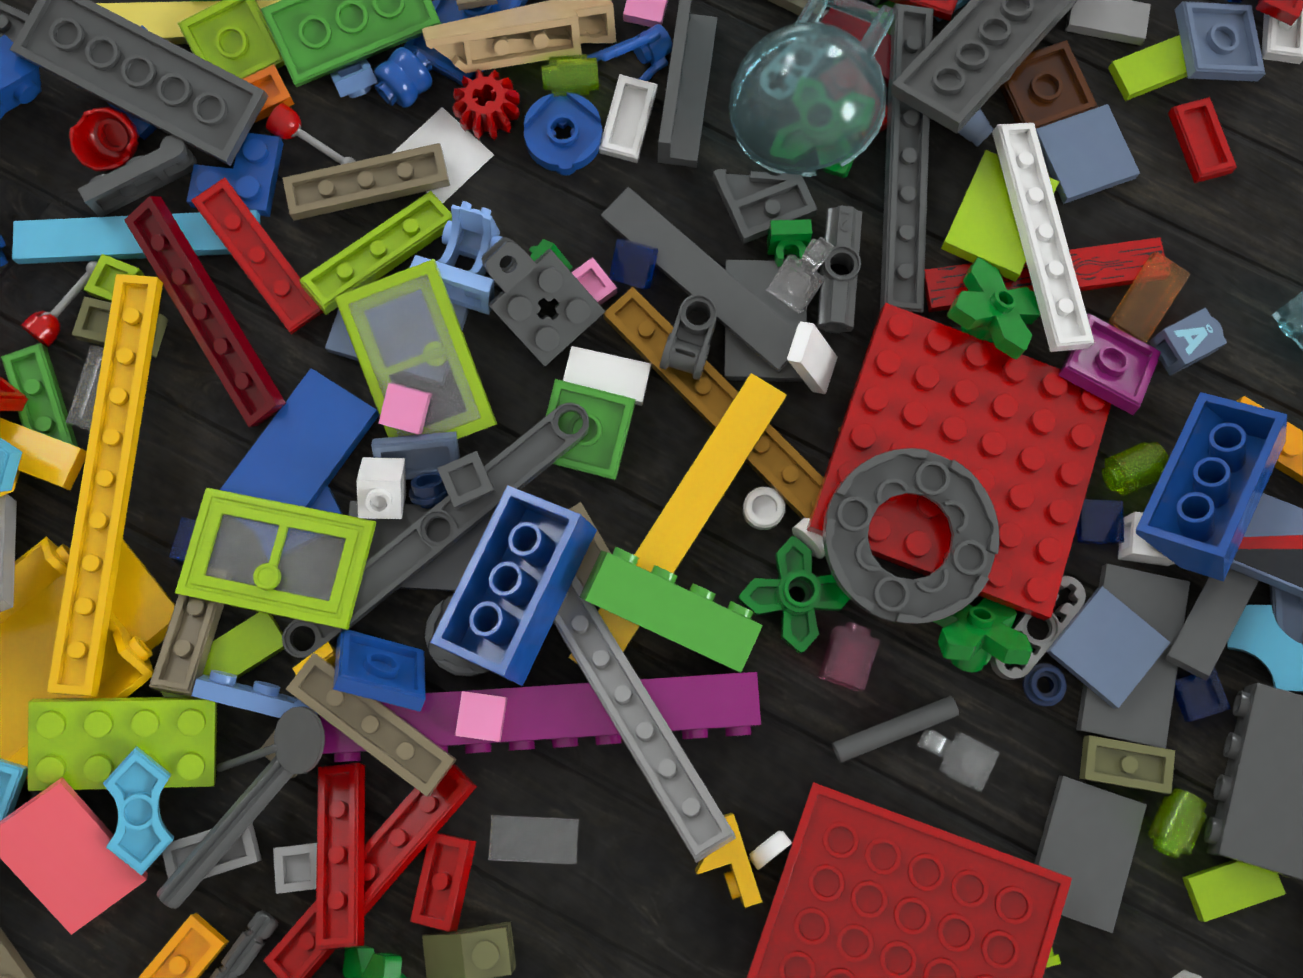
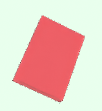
M63 777L0 821V859L71 935L145 882L148 877L146 871L141 876L106 848L113 837V833Z

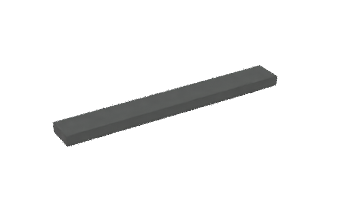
M895 4L891 10L890 30L891 55L888 83L880 311L886 302L920 315L923 313L930 118L890 95L892 83L932 42L933 9Z

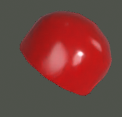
M110 106L85 111L77 124L71 127L69 131L72 153L82 165L95 171H108L123 167L133 158L139 146V135L134 123L125 113Z

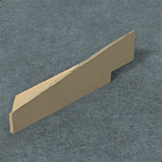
M548 0L422 29L426 46L430 49L434 48L452 61L454 66L464 73L477 72L478 69L483 71L581 55V43L616 42L614 7L611 0Z

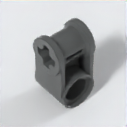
M694 294L682 302L672 333L670 332L659 368L666 370L668 367L691 373L693 374V379L700 380L710 350V341L717 317V308L711 298L703 294ZM693 311H702L708 316L709 320L703 325H694L687 320V315Z

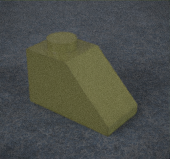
M511 921L457 929V931L453 932L444 931L422 935L427 978H493L512 975L516 968Z

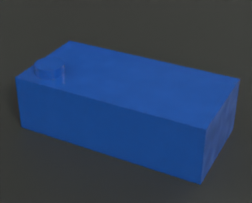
M507 485L430 643L523 686L597 529L579 513Z

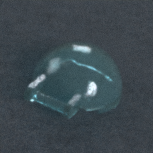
M809 0L795 24L786 25L768 33L753 45L743 58L732 81L729 98V116L736 135V141L754 162L769 171L779 174H800L803 177L817 176L816 170L829 167L838 162L843 167L866 150L878 134L885 117L887 87L880 65L874 54L893 22L895 9L886 5L878 8L860 0ZM827 6L869 22L871 25L860 41L838 26L818 22Z

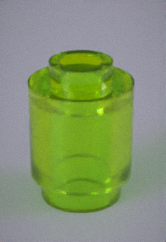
M586 54L549 57V65H542L544 90H552L554 97L567 96V93H575L581 96L590 95L589 91L599 90L597 58H587Z
M1142 442L1106 458L1102 476L1110 490L1117 491L1125 496L1159 481L1169 457L1159 443L1152 442L1148 444Z
M1176 788L1172 789L1169 796L1163 797L1147 833L1154 840L1153 848L1176 859L1179 858L1180 854L1190 855L1207 818V815L1204 813L1207 806L1206 802L1187 791Z

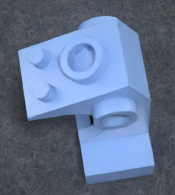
M462 201L461 207L452 204V221H447L442 234V244L447 246L442 257L436 263L451 303L489 315L492 308L488 303L494 299V280L484 276L486 270L481 258L502 236H499L500 231L490 215V209L484 207L481 208V211L471 209L472 204ZM415 255L409 268L431 259ZM459 255L476 260L469 271L454 267Z

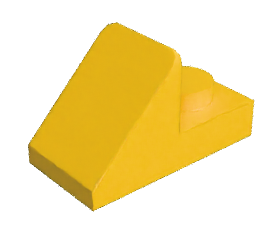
M733 813L725 814L723 816L733 830L736 839L700 860L695 872L700 874L729 864L731 871L724 873L731 898L733 900L740 897L742 904L746 908L761 903L762 900Z

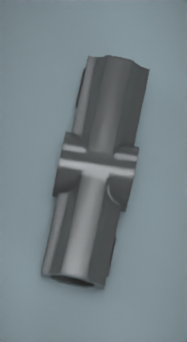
M839 205L835 208H828L826 212L823 261L819 273L821 285L817 328L829 333L851 332L854 327L857 276L861 267L859 250L862 211L856 210L853 206ZM833 264L843 265L847 268L849 274L838 275L832 271L830 266Z

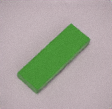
M38 343L1 356L9 383L28 398L23 410L18 411L22 426L78 447L47 347L42 343Z

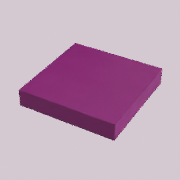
M1088 313L1087 317L1094 344L1088 349L1069 350L1058 376L1134 415L1141 406L1161 351Z

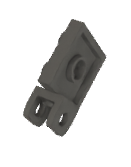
M502 237L482 255L481 260L485 270L502 288V291L488 305L544 366L551 362L606 312L550 248L537 260L533 261L516 242L507 237ZM504 256H511V263L507 267H500L501 259ZM542 298L548 302L554 298L556 299L558 304L554 308L556 314L550 318L548 315L540 318L537 315L541 310L538 302Z

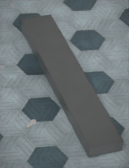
M627 187L601 214L602 220L689 296L703 294L711 298L717 308L716 319L776 372L779 373L789 363L787 357L796 330L631 188Z

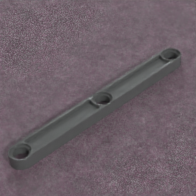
M564 403L558 406L484 466L495 490L494 493L458 509L454 508L448 495L367 560L349 629L493 513L507 485L521 490L583 440L588 434L590 427L589 417L585 409L575 403ZM567 412L577 413L583 420L581 429L575 434H566L559 428V419ZM436 518H443L450 524V534L443 541H432L427 534L428 525ZM332 590L320 599L329 601ZM294 619L284 629L282 643L285 650L291 656L307 658L327 642L330 644L339 637L341 629ZM303 626L311 628L315 634L314 645L307 651L298 650L293 643L294 633Z

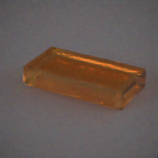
M1159 252L1152 253L1108 322L1121 331L1147 343L1191 273Z

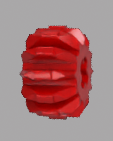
M479 69L474 80L463 76V88H454L453 96L456 103L452 107L455 117L460 119L461 128L465 132L473 129L474 136L478 140L484 132H489L491 138L495 140L499 128L510 133V121L518 120L520 115L519 108L517 107L520 103L519 93L513 90V83L509 77L500 80L499 73L495 69L488 77H484L483 72Z

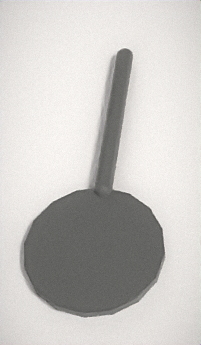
M292 707L283 713L277 723L274 733V744L219 763L216 766V770L222 772L275 753L278 762L284 770L292 774L307 773L315 768L322 757L325 746V732L321 719L313 710L307 707Z

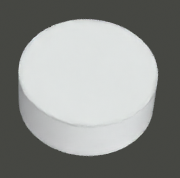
M758 487L752 490L745 498L743 504V516L746 522L758 530L774 528L780 523L785 513L784 499L770 487Z
M803 518L792 528L793 535L812 550V556L822 559L825 556L823 536L807 531L810 518Z
M779 830L749 854V859L756 869L759 870L790 846L792 842L784 831Z

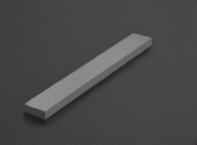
M575 575L553 623L694 861L697 863L736 839L735 834L594 604L579 597L583 586Z

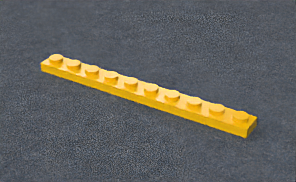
M116 274L48 680V693L98 697L163 282L158 277Z

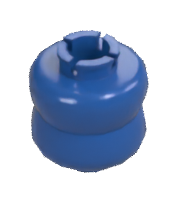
M405 47L397 48L387 61L375 68L374 75L378 84L374 87L382 99L391 106L396 102L402 107H409L416 101L419 94L427 91L432 86L433 80L429 73L432 70V66L429 64L428 59L417 49L411 52Z

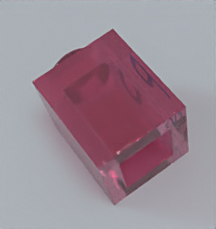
M847 622L845 628L841 626L836 627L832 631L818 678L857 692L865 690L880 640L870 637V629L854 623Z

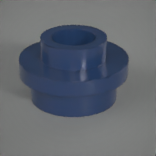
M424 473L411 481L412 488L409 490L410 501L420 505L422 508L431 509L448 496L439 473Z
M1041 663L1035 665L1023 677L1022 687L1026 697L1032 703L1046 707L1055 705L1063 699L1067 683L1060 669L1051 664ZM1040 677L1047 679L1050 687L1046 693H1042L1037 687V681Z

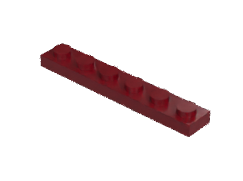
M149 196L124 221L155 273L163 282V286L248 427L259 426L283 407L286 402L162 197Z

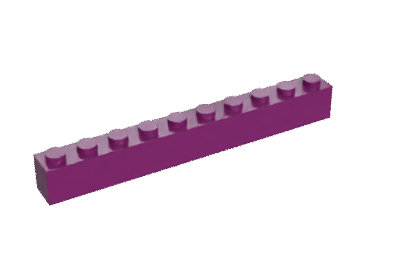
M757 672L640 679L671 731H682V739L708 738V729L725 728V736L751 735V726L761 725ZM589 683L465 691L507 697L501 742L455 736L462 691L425 693L426 700L420 712L381 702L446 752H448V746L465 745V754L491 752L492 743H508L509 751L535 749V741L552 740V748L578 746V738L595 737L596 745L622 743L620 734ZM320 716L325 732V746L322 754H334V762L361 761V752L367 751Z

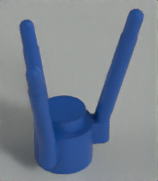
M656 24L633 38L576 60L573 63V67L578 69L599 60L608 61L633 50L642 64L651 63V66L639 78L640 80L649 81L657 71L668 65L665 56L672 53L673 43L666 29L661 24Z

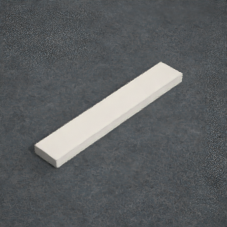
M998 124L992 131L1050 352L1088 349L1094 344V339L1035 124Z

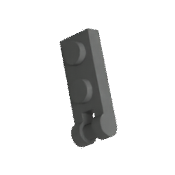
M169 135L162 140L159 149L145 156H136L130 159L125 166L109 174H101L92 178L88 184L78 188V191L84 202L96 215L103 217L191 173L194 164L197 165V160L182 139Z

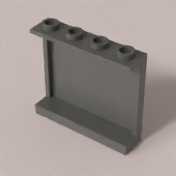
M1255 683L1245 686L1244 691L1240 690L1234 701L1233 715L1238 716L1234 733L1230 732L1224 744L1223 755L1228 758L1225 775L1220 774L1215 784L1214 799L1219 801L1215 817H1210L1206 824L1204 841L1209 843L1208 854L1227 857L1303 881V695Z

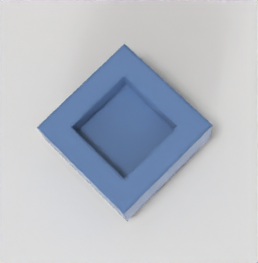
M367 59L330 74L341 98L347 95L350 98L362 96L371 90V85L378 83Z

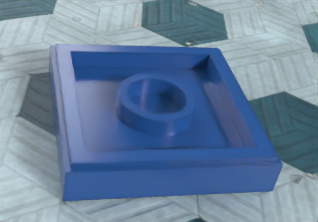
M341 629L336 645L333 689L420 712L426 700L424 651L363 633Z

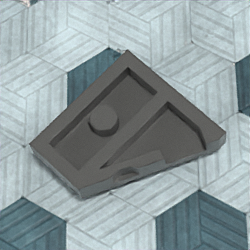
M726 169L713 171L712 178L742 244L768 235L770 220H803L816 216L818 209L801 174L782 173L774 176L767 172L751 171L750 175L726 174Z

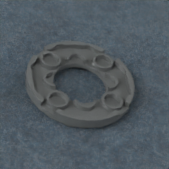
M914 448L896 449L879 454L863 462L853 469L839 484L826 510L823 525V545L829 569L836 583L850 600L860 608L876 617L891 622L928 623L941 620L960 611L971 603L985 587L989 580L988 575L991 571L995 554H998L999 526L996 512L988 493L979 480L963 465L955 460H949L938 454L931 453L929 450ZM906 493L924 496L938 505L948 519L951 531L950 550L942 565L928 576L913 580L896 577L883 569L872 555L868 541L869 525L877 508L889 498Z

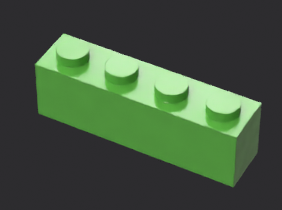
M615 547L613 554L601 550L579 596L580 598L740 673L742 672L763 626L751 620L753 611L732 601L725 608L713 602L715 593L692 583L690 590L674 583L678 576L654 565L651 572L636 566L639 557L618 547Z

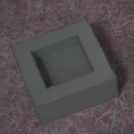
M477 451L437 468L455 509L495 492Z

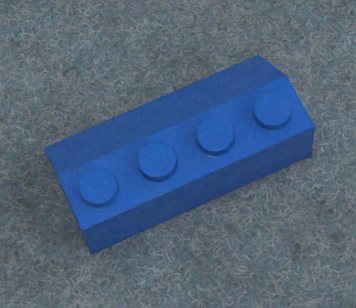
M1200 392L1136 527V534L1180 568L1224 582L1286 442L1287 414Z

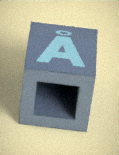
M1204 308L1163 329L1149 343L1152 347L1161 351L1159 360L1169 376L1211 355L1224 346L1227 341L1223 336V329L1220 323L1214 317H1211L1207 309Z

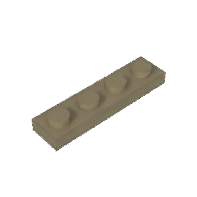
M440 143L282 178L289 214L294 221L450 186Z
M313 653L287 686L286 690L426 797H429L457 759L380 701L334 690L335 667L318 654Z

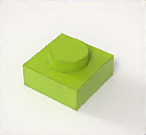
M101 254L84 290L93 297L111 303L116 274L143 276L144 273L135 266Z

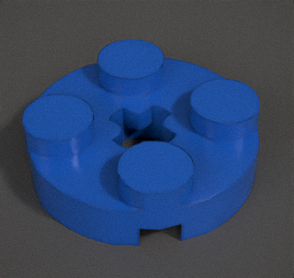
M554 93L545 95L538 99L526 113L524 140L528 153L537 164L545 169L556 171L560 175H571L577 169L588 165L599 152L603 136L601 119L596 107L583 96L575 93H567V96L560 95L554 97ZM557 126L561 129L570 126L572 127L570 131L571 137L562 140L557 139L554 129Z

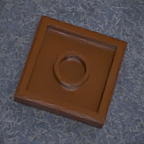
M1067 40L1031 52L1016 68L1010 79L1000 86V90L1015 123H1034L1036 129L1098 108Z

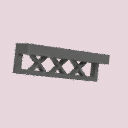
M679 0L658 141V163L697 168L718 17L691 14L692 0Z

